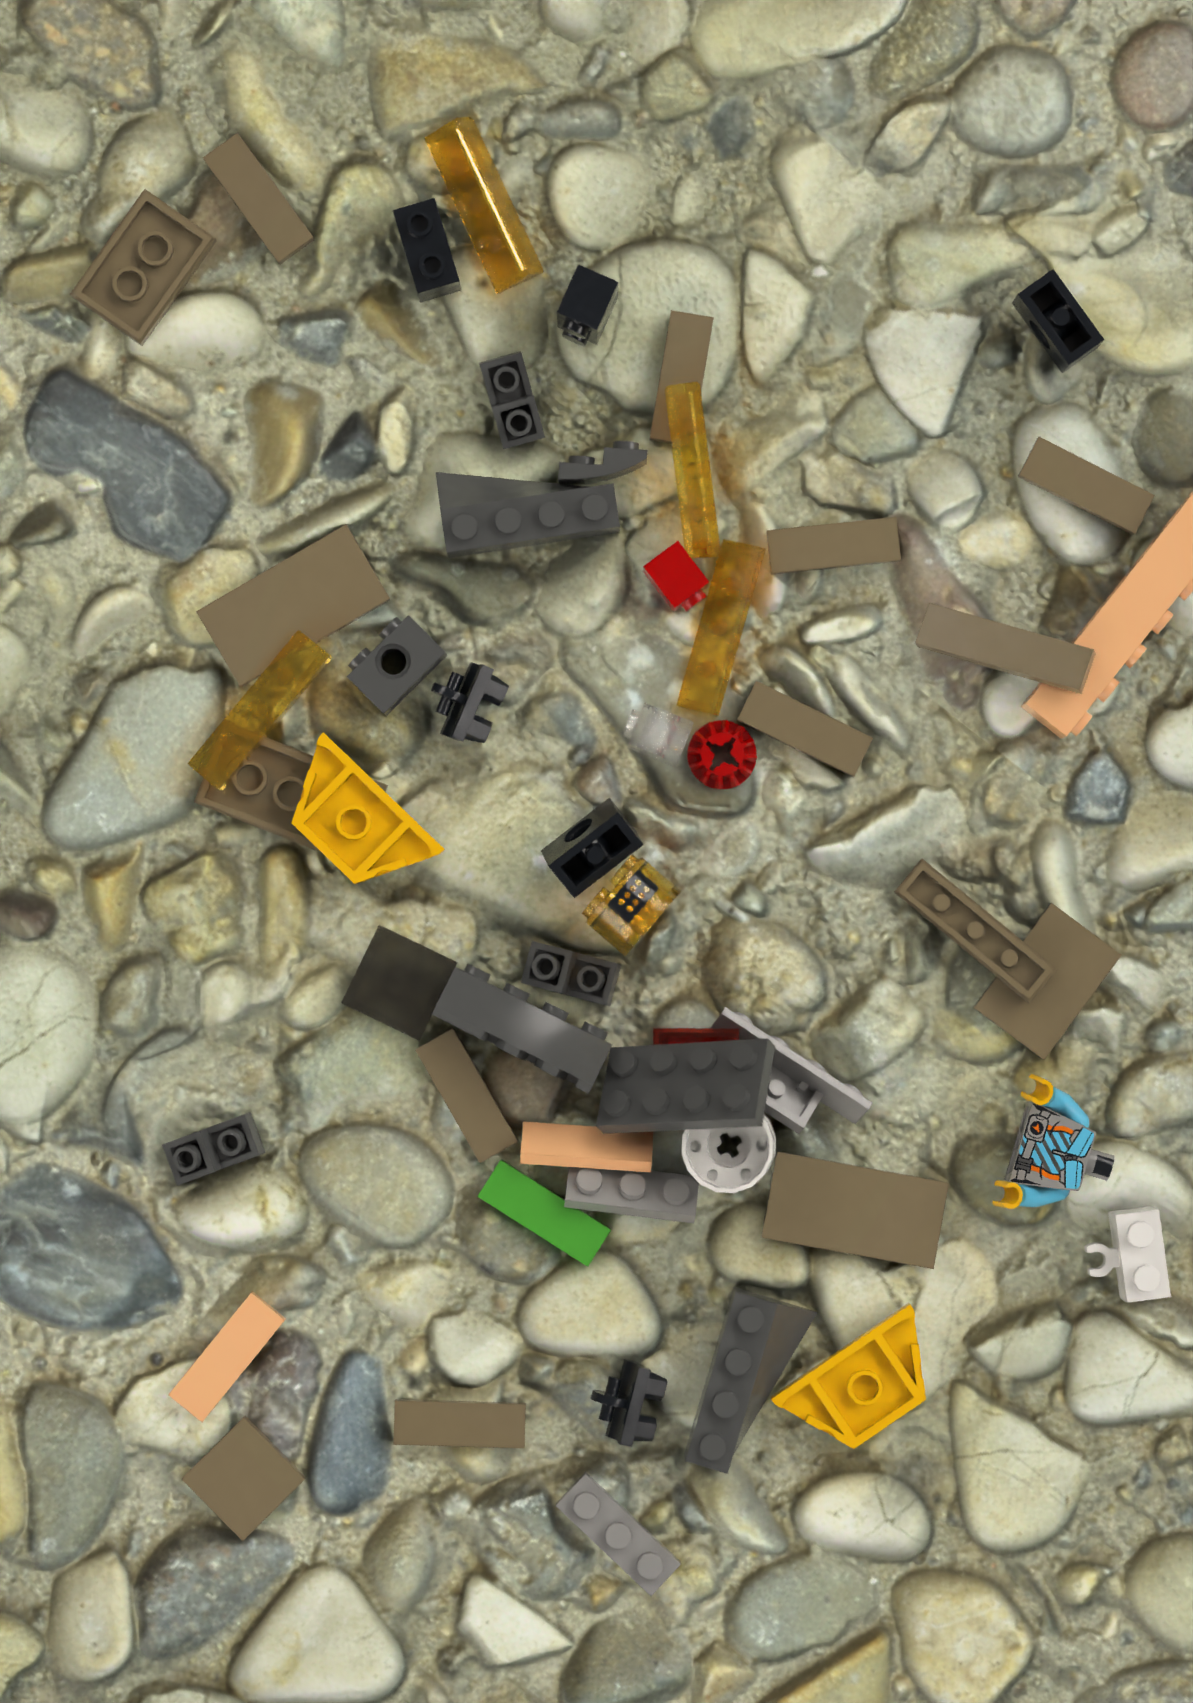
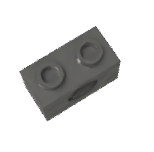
M409 615L403 621L398 617L394 618L379 634L383 641L372 652L368 648L363 649L348 665L353 671L347 678L385 716L447 656L446 652ZM393 651L400 652L406 657L404 670L395 675L386 673L382 667L384 657Z

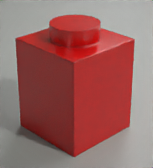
M676 541L643 566L644 574L673 612L680 607H683L688 612L707 597L703 590L709 586V581L679 541Z

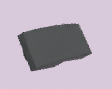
M521 351L480 362L479 365L503 449L545 438Z
M614 441L613 448L604 447L603 465L594 464V457L569 456L568 462H559L558 483L567 485L592 484L621 477L646 465L648 450L639 449V443Z
M532 941L521 983L611 1006L621 964Z
M251 1112L162 1145L177 1186L266 1153Z

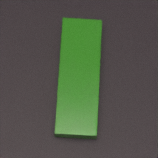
M502 1159L477 1196L587 1267L611 1231L609 1227L581 1209L564 1207L565 1199Z

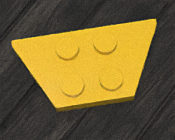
M324 732L318 737L317 747L305 778L303 791L297 804L292 824L354 884L440 855L445 850Z
M906 1304L772 1395L770 1398L773 1403L855 1449L924 1402L926 1394L921 1371L915 1312L911 1304Z

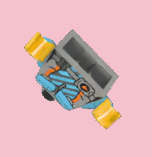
M1035 1074L1029 1075V1078L1036 1082L1034 1092L1032 1094L1021 1092V1097L1026 1099L1027 1103L1004 1180L1006 1181L996 1180L994 1183L995 1186L1003 1187L1005 1190L1001 1201H992L994 1206L1014 1209L1018 1206L1040 1207L1064 1200L1069 1195L1070 1190H1080L1084 1174L1107 1181L1113 1168L1114 1155L1092 1149L1096 1132L1089 1129V1116L1069 1094L1057 1089L1048 1080Z

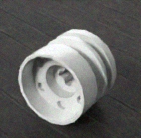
M765 1114L763 1124L759 1127L685 1130L682 1135L681 1154L688 1172L700 1185L715 1192L736 1193L752 1187L768 1172L776 1155V1134L770 1119ZM727 1132L731 1138L737 1135L741 1138L742 1142L737 1146L738 1155L734 1156L730 1151L722 1153L719 1148L724 1142L722 1134Z

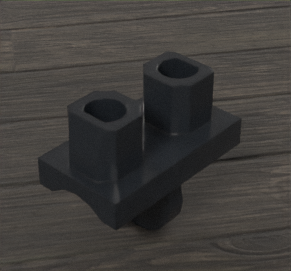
M470 662L465 676L452 672L446 686L434 683L431 691L442 696L435 712L447 716L440 734L462 742L466 739L485 743L492 728V722L475 715L481 699L500 706L509 685L495 675H492L494 669Z
M624 1359L620 1378L609 1376L606 1391L593 1390L591 1400L602 1403L599 1419L608 1422L605 1436L617 1440V1443L630 1447H632L633 1441H653L657 1427L656 1418L651 1415L642 1414L641 1409L644 1398L656 1401L662 1400L668 1383L667 1379L651 1372V1369L636 1361Z

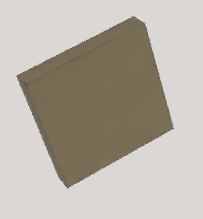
M246 1416L182 1478L192 1491L242 1541L306 1479L303 1473Z

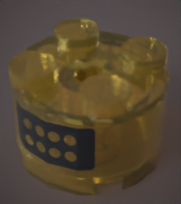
M633 854L609 881L615 888L610 892L607 888L603 887L582 912L587 918L586 923L624 956L630 952L681 892L642 857L637 859Z

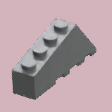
M436 472L440 512L448 558L620 533L613 483L588 487Z
M467 963L464 970L458 967L454 968L432 1015L481 1040L489 1041L503 1051L524 1061L527 1060L541 1070L562 1080H568L576 1084V1088L588 1094L590 1093L612 1047L611 1043L605 1041L608 1032L586 1021L582 1028H579L566 1021L569 1015L568 1012L547 1002L540 1009L526 1002L530 995L529 993L509 983H506L502 990L488 983L491 974Z
M736 1287L733 1288L684 1452L686 1462L728 1474L734 1453L818 1312Z

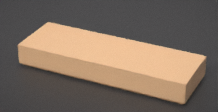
M523 1121L520 1164L651 1173L653 1131L603 1134L596 1126Z
M252 1291L169 1393V1396L199 1421L203 1422L286 1318Z

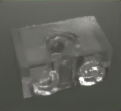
M644 703L641 712L635 709L632 710L623 736L630 739L627 749L676 768L694 722Z

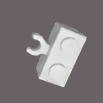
M1153 1206L1109 1211L1113 1247L1108 1248L1097 1242L1084 1246L1087 1253L1101 1252L1103 1255L1102 1265L1097 1268L1087 1269L1088 1274L1093 1277H1102L1107 1275L1112 1268L1116 1267L1119 1295L1127 1303L1171 1297L1159 1209Z

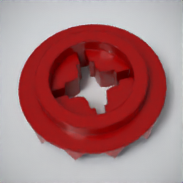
M728 720L708 722L695 732L688 746L687 758L693 775L702 784L713 789L724 790L742 784L751 775L756 764L757 752L754 739L743 726ZM733 739L734 743L731 746L730 755L734 758L733 761L739 764L738 767L732 763L729 765L723 762L716 766L713 771L709 768L713 764L712 760L715 755L710 751L711 748L706 743L709 742L711 745L715 744L718 747H722Z

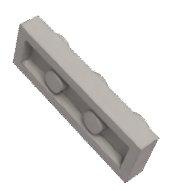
M569 1167L564 1207L694 1223L699 1183L690 1175L651 1171L650 1173Z
M586 1471L556 1502L555 1506L650 1596L681 1565L679 1559Z

